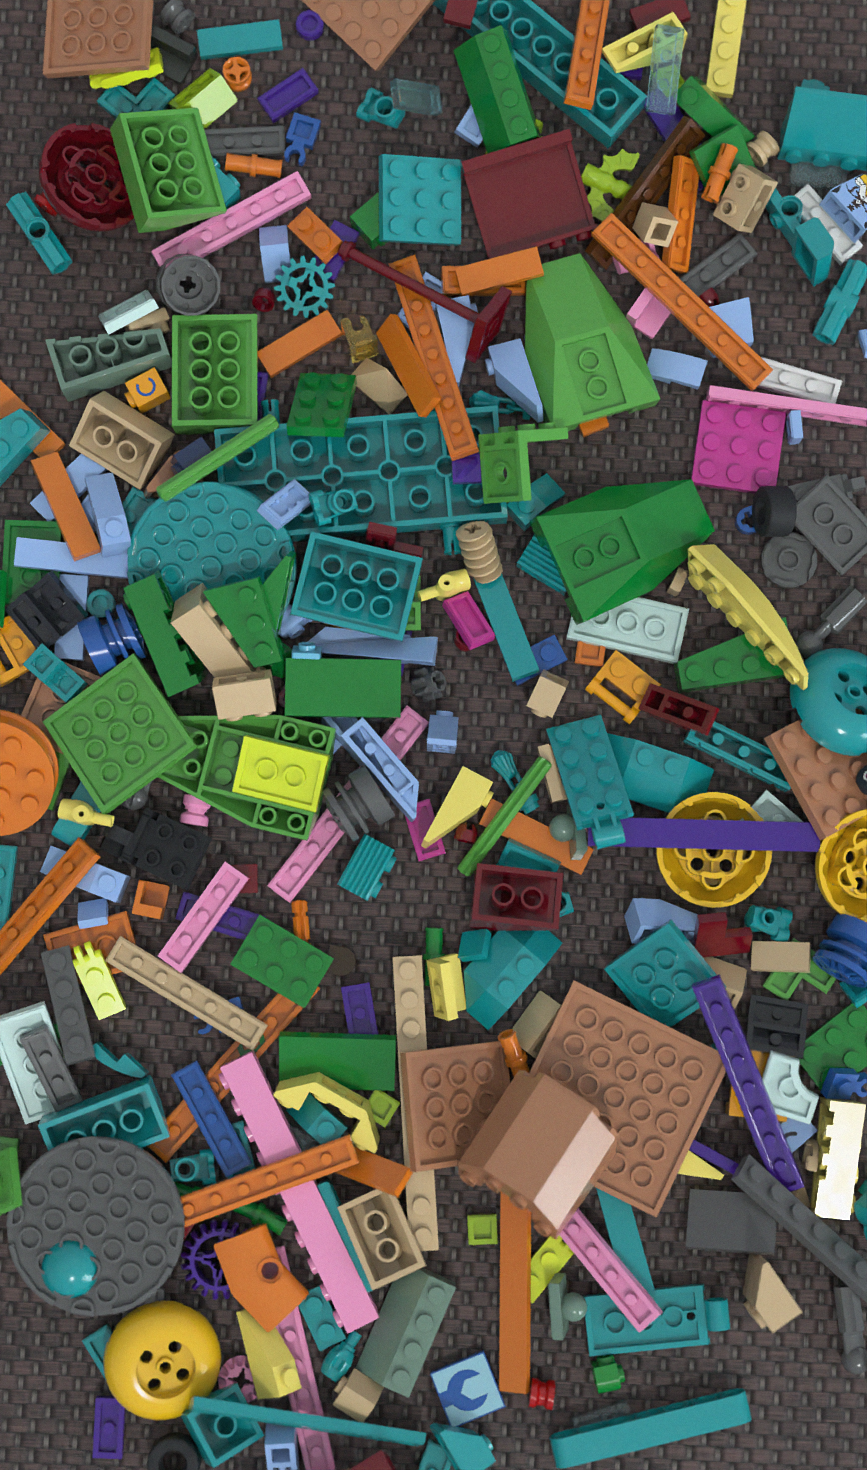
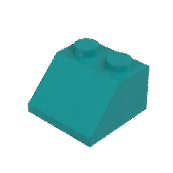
M237 1383L214 1391L206 1397L248 1405ZM190 1410L183 1412L181 1416L205 1464L213 1468L264 1436L257 1421L199 1413Z

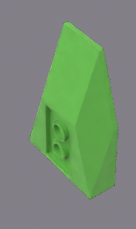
M581 253L543 263L544 276L526 281L524 351L542 403L544 423H556V428L568 427V431H571L582 423L627 410L628 413H633L656 406L660 396L633 328Z

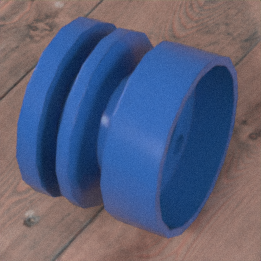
M123 603L115 606L119 616L118 619H115L110 609L105 610L107 620L105 625H102L95 615L77 623L83 642L101 677L119 664L117 656L122 654L124 659L131 655L130 650L134 649L140 660L147 657L144 648V638L138 630L135 618L128 612Z
M836 914L826 931L827 936L831 940H822L820 942V949L814 953L813 961L832 977L849 985L865 988L867 987V922L850 915Z

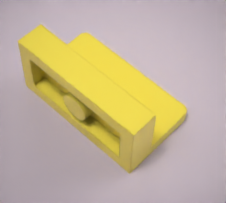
M453 953L426 960L434 1016L447 1021L457 1019V1012L466 1009L461 963L458 954Z

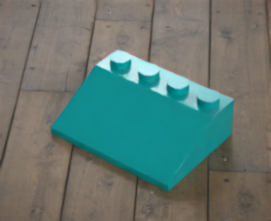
M796 86L780 131L778 159L786 160L789 163H810L817 167L834 166L848 171L855 169L867 171V95Z
M311 531L290 615L402 642L423 558Z

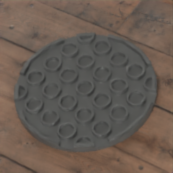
M88 1136L73 1139L43 1154L28 1168L20 1179L22 1205L9 1211L7 1214L8 1247L14 1265L24 1282L48 1304L69 1311L71 1314L94 1317L118 1314L147 1300L164 1284L173 1271L184 1241L185 1214L183 1203L176 1184L168 1171L154 1156L143 1148L122 1139L106 1136ZM67 1240L80 1242V1249L85 1244L96 1256V1258L90 1257V1259L96 1263L98 1268L96 1275L92 1277L91 1281L96 1278L97 1280L86 1294L77 1298H70L73 1295L63 1296L56 1291L52 1293L46 1287L41 1273L45 1275L41 1268L45 1254L52 1253L49 1249L53 1245L59 1243V1247H62L63 1242Z

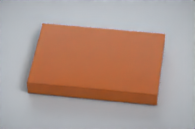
M128 911L108 916L107 925L80 929L79 925H75L43 935L47 951L69 945L73 959L77 958L73 947L78 945L81 947L84 955L88 954L84 943L88 941L92 943L94 950L100 949L105 960L120 936L137 945ZM107 962L112 975L122 972ZM77 973L78 982H79V984H82V982H81V980H80V978H79V976H78V973Z

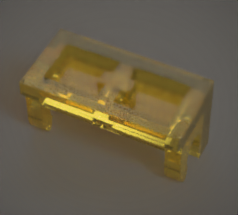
M360 316L363 328L357 331L352 329V323L348 317L340 320L342 336L352 364L379 355L376 334H372L369 323L364 316Z

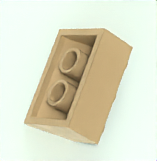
M103 391L89 399L69 446L136 488L142 489L164 459L175 434Z
M375 1189L337 1207L372 1290L381 1288L426 1266L397 1197Z
M749 1254L743 1287V1295L747 1301L743 1305L762 1329L767 1326L773 1333L802 1313V1311L768 1261L760 1254Z

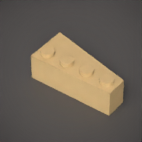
M203 583L175 601L171 624L214 678L266 670L263 666L253 667L204 595L203 591L207 588Z

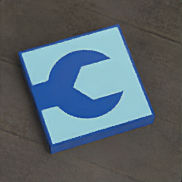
M484 1350L430 1371V1376L450 1426L458 1427L506 1407Z

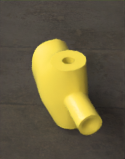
M466 569L447 572L439 578L435 586L417 591L420 602L435 597L439 601H444L462 591H468L471 587L469 575Z
M63 798L58 808L59 819L69 820L81 825L99 824L112 827L114 823V816L98 813L91 805L81 800Z

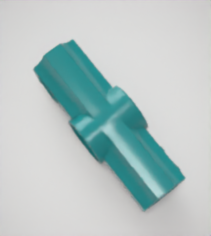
M27 192L17 193L11 197L6 204L7 208L52 275L62 273L68 269L70 264L73 263L72 259ZM36 230H46L45 234L42 237H33V234Z
M849 259L837 284H834L823 306L825 309L812 334L818 341L825 344H835L846 319L850 318L860 298L858 294L867 279V265L864 262Z

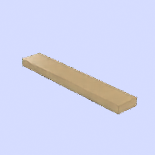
M122 936L118 938L105 960L251 1050L255 1049L268 1027V1024L187 975L180 973L172 966Z

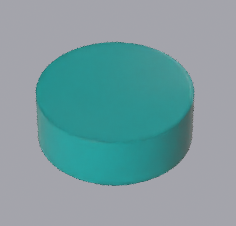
M95 590L87 598L86 605L88 611L99 619L106 618L105 610L110 609L113 614L116 609L115 598L106 590Z

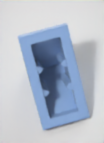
M287 225L259 228L265 283L281 282L275 278L276 275L283 276L284 272L281 266L291 267Z

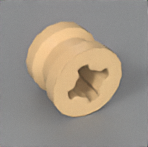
M760 131L754 142L746 144L754 164L759 167L767 164L768 158L777 155L780 151L775 139L765 131Z

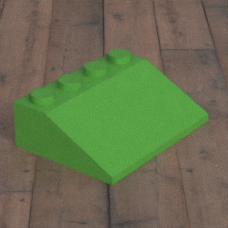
M198 108L118 114L110 131L138 233L165 231L227 212Z
M257 314L172 315V427L176 435L214 433V429L248 427L258 422Z

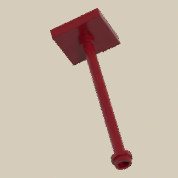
M345 240L340 246L338 256L342 257L343 261L348 262L352 259L474 323V329L465 357L467 360L476 363L500 332L512 293L511 290L502 286L479 314L355 249L356 243L353 241L348 242Z

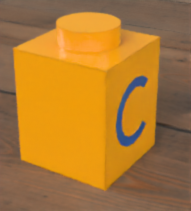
M155 367L125 382L129 391L124 393L131 408L137 406L141 414L171 399Z

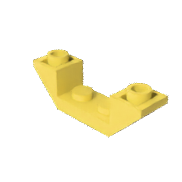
M320 1072L283 1080L278 1083L273 1097L277 1098V1101L284 1107H293L299 1110L307 1095L311 1092L320 1102L325 1104L331 1103L338 1107L339 1111L345 1116L357 1118L358 1120L350 1134L353 1144L360 1150H369L375 1154L380 1136L369 1100Z

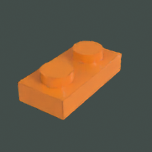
M308 207L287 226L325 265L338 253L343 243Z

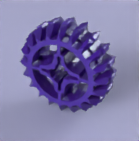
M216 1219L211 1220V1230H209L205 1223H202L200 1225L202 1235L195 1230L190 1234L196 1242L186 1240L184 1243L191 1251H183L181 1253L182 1258L190 1259L189 1262L181 1265L183 1270L191 1269L192 1271L185 1276L186 1281L195 1277L197 1281L193 1284L192 1289L196 1290L201 1284L205 1287L201 1295L205 1297L209 1289L213 1290L212 1297L215 1300L218 1299L220 1291H223L225 1299H229L230 1289L227 1281L222 1282L224 1275L222 1267L219 1270V1265L216 1264L217 1261L213 1260V1257L217 1256L215 1250L198 1252L201 1243L210 1237L219 1236L218 1242L240 1235L236 1232L239 1223L235 1222L232 1229H229L228 1219H223L221 1228H218ZM198 1261H202V1264H207L212 1268L213 1280L202 1273Z

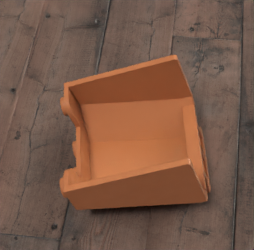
M519 1070L459 1161L458 1174H460L462 1181L471 1187L475 1185L482 1186L485 1182L486 1186L496 1193L501 1191L510 1197L509 1200L519 1209L524 1210L526 1208L532 1212V1220L535 1223L533 1227L543 1236L548 1237L550 1235L557 1239L614 1158L619 1134L613 1127L598 1119L601 1113L594 1105L551 1077L542 1073H538L536 1077H533L527 1071Z

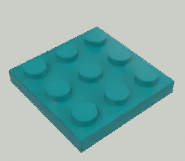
M391 154L379 155V242L447 246L461 245V160Z
M672 920L663 924L612 960L604 968L640 1013L669 1027H672L700 1008L692 989V984L717 975Z

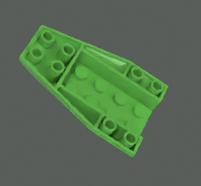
M247 715L237 721L218 720V716H178L198 747L159 775L158 778L250 827L308 841L319 816L324 796L323 792L321 793L316 813L232 792L244 736L249 735L330 755L323 791L326 788L333 761L336 728L282 715H267L264 717Z

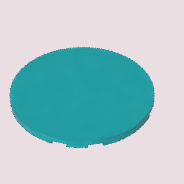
M215 481L196 482L167 502L161 498L157 499L143 513L130 538L131 546L127 550V576L130 584L160 571L175 602L201 583L209 589L260 576L263 584L282 559L290 551L295 552L286 527L283 526L277 530L257 512L260 505L264 503L258 496L228 483ZM296 556L285 611L289 606L296 584Z

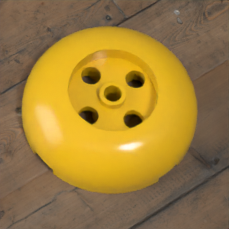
M707 792L689 797L675 806L665 818L739 821L743 818L745 821H764L744 800L720 792ZM656 848L659 870L669 887L686 901L710 908L734 905L751 895L764 881L772 858V851L716 850V854L710 856V853L706 851L707 849ZM694 858L702 860L703 866L700 870H694L691 867V861ZM724 859L729 860L731 863V869L728 872L722 871L719 866L720 862Z
M860 809L844 816L839 824L834 827L839 831L820 841V847L815 857V875L821 894L836 912L867 922V867L865 868L867 864V809ZM862 817L857 821L851 823L850 825L839 830L841 825L849 823L850 821L856 818ZM849 851H851L853 853V859L851 862L847 863L846 855ZM857 877H860L863 881L859 889H857L858 883L855 880Z
M156 1301L142 1305L132 1310L119 1321L109 1341L106 1343L103 1357L105 1379L112 1395L129 1412L151 1420H168L180 1417L183 1412L189 1410L192 1397L206 1398L217 1382L221 1367V1348L217 1334L203 1314L183 1305V1303ZM172 1341H177L181 1344L180 1349L176 1352L168 1349ZM144 1351L152 1353L150 1360L147 1362L140 1360V1356ZM163 1362H168L167 1366H160ZM182 1368L189 1371L185 1377L176 1376L177 1371ZM157 1378L160 1380L156 1387H148V1382L151 1379Z

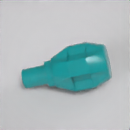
M356 1331L350 1332L345 1341L337 1344L329 1351L320 1371L333 1381L338 1382L351 1367L354 1358L353 1353L355 1352L354 1348L362 1336Z

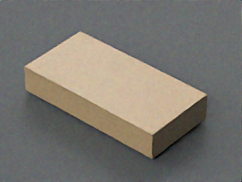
M752 941V971L810 973V942Z

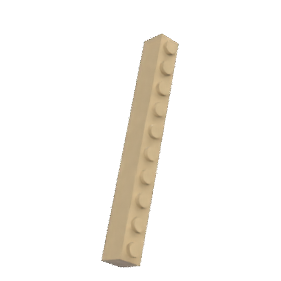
M422 955L393 957L404 1166L409 1168L410 1159L400 1053L427 1049ZM434 1170L413 1172L406 1184L408 1223L420 1251L439 1250Z

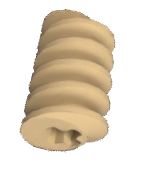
M475 521L459 527L456 531V537L459 540V547L464 557V564L466 565L468 575L474 577L476 582L481 584L496 580L503 572V567L490 525L485 521Z

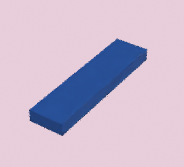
M198 1060L171 1075L226 1178L252 1164V1160Z

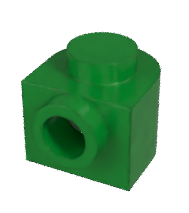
M613 1354L599 1355L596 1357L597 1360L590 1361L598 1394L621 1389V1383L625 1382L622 1364H616Z

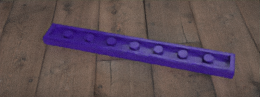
M626 818L620 820L625 835V843L610 846L818 852L820 840L809 822ZM587 828V846H595L591 828Z
M720 974L693 983L692 989L766 1170L790 1192L804 1188V1181Z

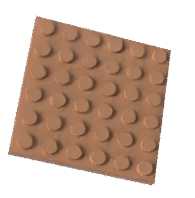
M574 980L529 1074L533 1077H536L538 1073L546 1074L599 1110L601 1114L598 1119L613 1127L619 1135L615 1156L594 1187L657 1218L726 1070L718 1050Z

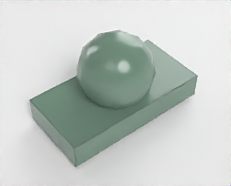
M568 804L567 814H560L552 818L549 831L556 841H569L571 860H581L588 849L586 829L576 830Z
M555 1273L548 1284L551 1336L553 1340H563L569 1330V1321H579L587 1313V1303L581 1294L576 1292L567 1293L566 1273Z

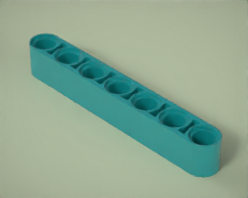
M734 1388L552 1434L549 1439L556 1467L569 1468L750 1422L752 1416L745 1389Z

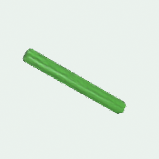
M268 414L158 486L156 489L158 496L165 502L169 501L279 428L277 419Z
M544 757L536 759L457 868L463 875L468 877L474 873L477 863L482 862L550 770L552 764Z

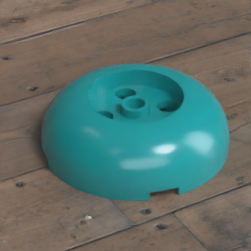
M830 648L811 655L804 660L808 672V687L802 690L797 684H790L791 705L793 709L796 708L802 720L800 725L817 743L833 752L848 756H860L862 753H867V655L847 648ZM855 710H862V715L857 714Z

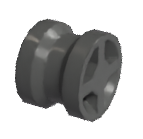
M170 0L160 13V19L164 23H169L175 34L184 32L195 18V13L191 9H186L182 0Z

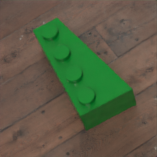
M160 571L128 584L123 588L125 591L123 594L125 603L129 609L133 610L136 625L144 637L167 696L170 697L199 684L206 677L208 671L171 624L175 602Z
M784 617L782 621L787 627L786 617ZM745 634L677 661L674 665L678 693L786 678L783 670L777 664L772 665L758 646H753L749 643Z

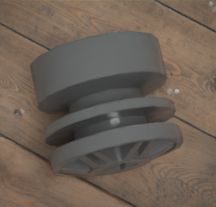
M177 254L168 258L160 266L156 276V290L160 300L169 309L186 316L200 315L207 312L216 303L220 293V278L216 269L207 260L192 254ZM186 276H188V280L192 282V287H187L186 291H184V287L180 286L179 283L180 280L184 281Z
M364 765L348 775L352 786L349 790H346L339 781L334 783L341 795L335 798L329 788L322 791L329 812L341 831L347 834L353 842L359 839L353 828L355 825L359 824L365 834H367L369 828L365 819L371 817L380 826L395 816Z

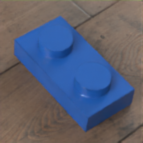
M555 634L531 646L539 673L514 681L516 686L540 675L543 669L548 671L568 660Z

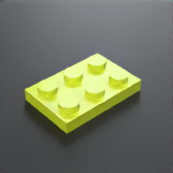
M245 735L232 792L316 813L319 807L330 755Z

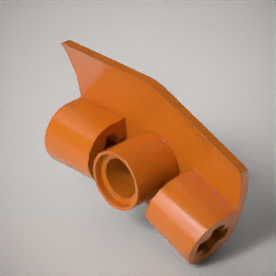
M266 1223L249 1228L240 1235L214 1244L215 1252L232 1295L267 1332H270L284 1320L309 1294V1291L281 1263ZM267 1262L277 1264V1272L272 1277L262 1275V1267Z

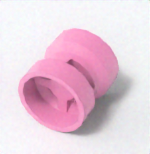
M184 794L183 804L186 812L181 813L179 823L208 827L209 818L205 815V812H207L211 805L192 795Z

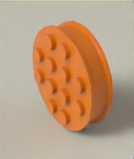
M0 709V836L27 829L43 816L51 803L58 783L59 765L53 745L38 726L23 716Z

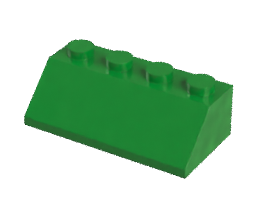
M502 25L473 36L454 49L487 153L540 138L541 134L507 30Z

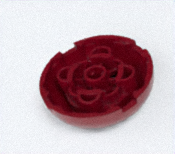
M76 123L57 130L45 144L39 160L40 184L52 208L69 223L90 231L104 232L115 230L135 219L110 128L95 123L90 125H76ZM80 164H84V165H88V166L86 167V169H84V168H82V166H81ZM106 180L109 184V187L104 185V182Z

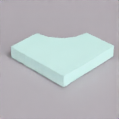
M770 1050L762 1080L776 1114L810 1125L819 1098L818 1094L808 1090L801 1082L798 1073V1058Z

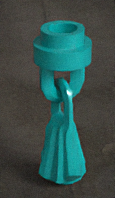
M482 390L473 393L469 398L471 408L497 405L498 413L510 414L514 411L523 412V420H530L532 418L510 398L496 397ZM500 402L509 403L506 405L508 409L499 408Z
M498 750L490 760L491 767L505 779L510 789L514 791L519 783L514 786L511 779L516 777L517 781L520 782L522 777L517 771L512 753ZM536 793L527 799L520 812L523 810L525 815L540 806L537 802L540 799Z

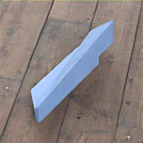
M325 627L307 642H313L316 646H322V656L348 659L401 660V664L411 663L435 666L438 637L411 638L410 635L404 634L403 641L401 642L355 630Z
M322 717V724L336 728L335 738L361 767L363 765L366 767L375 783L410 822H413L417 814L419 782L363 717L359 721L357 718Z

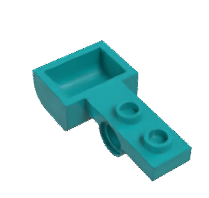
M775 188L765 207L770 214V221L776 230H781L792 247V256L814 287L829 276L834 240L819 218H812L801 224L802 201L792 195L782 198ZM789 211L793 212L795 215L788 216L784 213Z

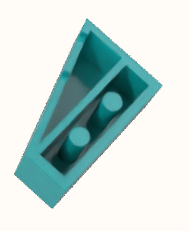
M20 408L0 419V486L51 432L31 411Z

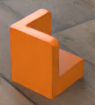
M139 880L132 914L163 920L170 887L168 885Z

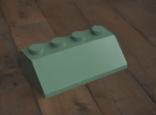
M423 1267L392 1282L380 1309L379 1318L374 1323L356 1369L381 1386L409 1398L456 1289V1282Z

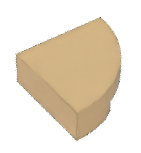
M678 567L667 593L678 596L688 576V571Z
M808 1139L804 1143L801 1166L806 1170L817 1172L818 1142L817 1140Z

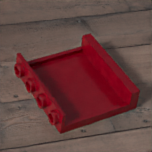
M570 129L461 162V169L488 259L536 246L538 252L539 248L549 246L550 250L557 249L566 245L565 240L575 237L577 242L592 238L591 233L598 226L594 223L573 150V139Z

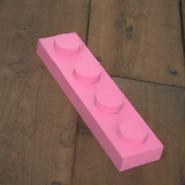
M224 862L161 950L158 957L180 973H183L249 878L227 862Z

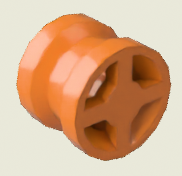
M232 57L225 62L223 75L230 89L235 92L246 90L252 82V74L248 62L241 57Z

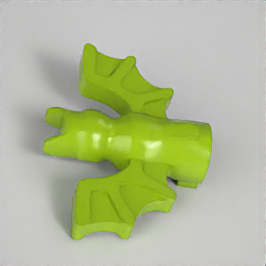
M621 149L615 156L604 155L603 165L600 168L589 163L587 164L582 174V181L584 185L591 188L587 198L592 208L593 218L603 222L614 212L605 202L603 194L611 193L615 198L623 199L632 186L625 181L616 180L613 173L620 170H634L640 156L639 153L630 154Z

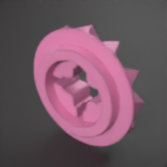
M235 1356L224 1363L218 1376L219 1389L237 1383L230 1378L238 1377L242 1372V1368H245V1379L253 1382L247 1356ZM254 1383L244 1384L241 1392L247 1403H250L257 1398Z

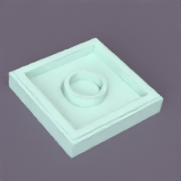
M144 290L99 314L98 317L109 335L159 307L148 290Z

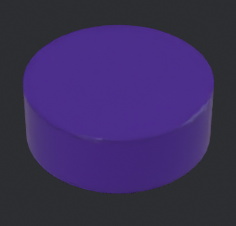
M312 10L303 11L296 19L297 33L305 40H316L323 33V20Z

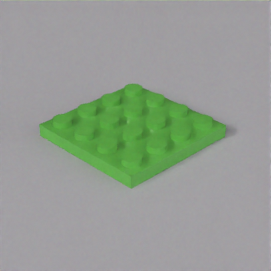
M134 653L42 721L102 814L110 813L198 747L143 663Z

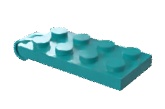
M598 715L547 728V737L576 830L591 828L597 850L625 843V835L620 820L633 817L634 815L602 716Z
M703 1283L654 1288L659 1307L663 1311L661 1314L663 1322L648 1325L639 1333L607 1293L583 1295L587 1303L585 1324L589 1356L709 1345L710 1337L708 1336V1331L731 1329L728 1298L715 1297L704 1300L703 1291L705 1289ZM689 1312L694 1313L691 1319L687 1318V1313Z

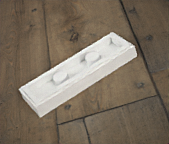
M809 184L794 195L803 204L801 222L804 223L812 218H819L833 238L834 249L832 257L840 266L863 247L859 240L853 243L819 205L822 199Z
M761 357L773 371L757 386L758 388L793 398L836 404L842 380Z

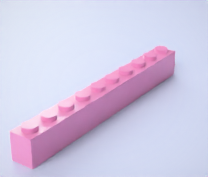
M254 1050L223 1064L220 1067L222 1073L218 1074L225 1090L231 1089L235 1098L231 1100L232 1106L238 1116L243 1115L247 1123L244 1126V1130L249 1141H255L260 1150L256 1155L261 1166L302 1152L277 1098L273 1097L274 1091ZM315 1179L275 1195L281 1194L285 1202L282 1205V1210L289 1222L293 1220L298 1231L294 1232L300 1247H306L311 1256L307 1258L310 1269L314 1275L319 1273L323 1284L320 1285L322 1294L326 1301L332 1300L336 1309L332 1312L339 1328L344 1326L348 1334L378 1319L379 1310L371 1293H367L319 1192L318 1183Z

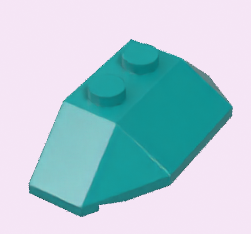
M607 733L629 800L669 813L675 806L687 798L707 793L714 769L675 752L636 739Z
M497 931L490 939L487 959L474 960L464 970L466 1011L489 1030L540 973L563 943L550 931Z

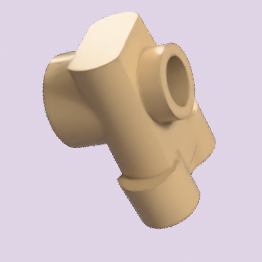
M165 307L131 322L124 326L126 332L161 328L162 333L165 334L170 331L167 324L170 318Z

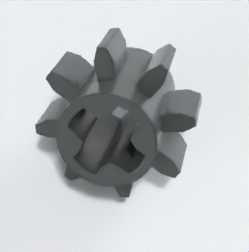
M434 666L414 671L416 677L411 681V689L416 697H422L424 703L443 697L441 691L446 687V680L442 672L434 671Z

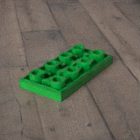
M286 658L285 716L400 718L401 660Z
M280 1031L279 1082L320 1072L351 1090L394 1091L396 1035Z

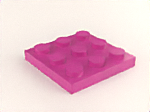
M703 400L691 474L694 485L755 494L761 486H776L786 412Z

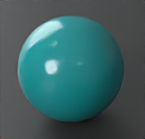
M67 1240L63 1242L62 1247H59V1243L53 1245L49 1249L52 1253L45 1254L41 1265L45 1275L42 1273L41 1275L46 1287L52 1293L56 1291L60 1295H73L70 1298H77L86 1294L94 1286L97 1278L92 1281L91 1279L96 1275L98 1268L90 1257L96 1258V1256L85 1244L80 1249V1242Z

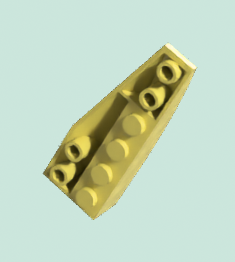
M715 544L695 545L688 548L687 564L689 567L688 580L696 590H701L705 593L709 603L716 609L720 608L726 614L729 623L733 627H739L745 633L749 643L753 646H758L772 665L777 664L791 684H797L802 690H805L808 687L807 669L786 625L770 601L755 583Z

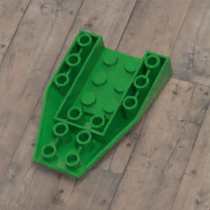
M692 479L604 487L529 521L540 547L547 546L569 595L564 600L576 625L652 591L688 557V548L701 545L715 531Z

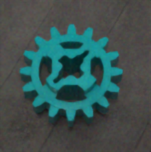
M304 256L300 257V263H296L291 258L289 259L291 267L287 268L282 265L283 276H275L277 280L281 281L280 285L274 286V290L281 291V295L276 299L277 301L285 300L286 304L283 307L285 311L290 307L294 308L293 316H297L299 311H303L304 318H308L310 310L315 315H318L319 310L317 307L327 308L328 305L324 300L326 298L333 299V295L328 293V289L335 287V284L328 283L327 280L332 276V273L324 274L323 269L326 265L322 263L316 266V258L312 257L309 263H306ZM305 267L303 275L297 278L289 276L292 271ZM315 271L322 279L323 288L318 287L313 279ZM309 273L308 285L312 287V290L310 292L306 291L302 295L301 300H299L301 294L300 288L296 287L297 283L303 282ZM285 285L292 287L296 295L294 302L287 296ZM313 295L319 297L314 304L303 306L307 298Z

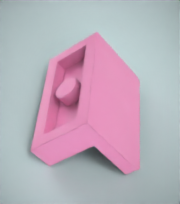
M645 288L627 313L626 318L632 327L653 339L671 312Z

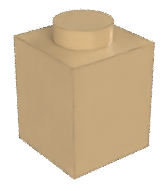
M642 202L632 228L643 242L669 247L678 220L667 207Z
M543 669L526 706L530 707L531 712L543 718L549 716L552 718L569 681Z
M354 1368L348 1378L343 1376L336 1385L334 1391L338 1395L333 1405L358 1422L363 1423L375 1407L384 1387Z

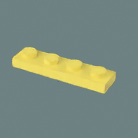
M718 0L706 85L718 97L732 98L746 0Z

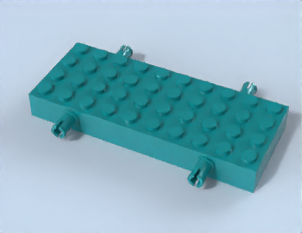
M271 399V411L268 400L261 401L263 418L271 414L277 419L279 428L217 468L218 482L243 488L258 496L264 502L293 479L299 482L309 493L321 489L324 493L348 488L354 490L358 508L331 518V523L317 526L313 508L309 505L284 525L292 542L309 540L311 531L337 538L366 536L370 521L397 527V533L440 529L443 531L444 555H452L451 543L454 545V555L461 554L459 540L456 537V531L459 527L475 521H485L489 525L506 524L508 518L506 502L484 504L482 476L481 484L453 485L452 459L435 407L427 417H419L417 412L349 418L344 437L295 436L287 434V423L280 424L279 400ZM497 405L465 408L478 449V435L498 433L499 417ZM248 427L214 429L215 448H218ZM337 497L336 503L338 507L341 508L343 506V500L340 497Z

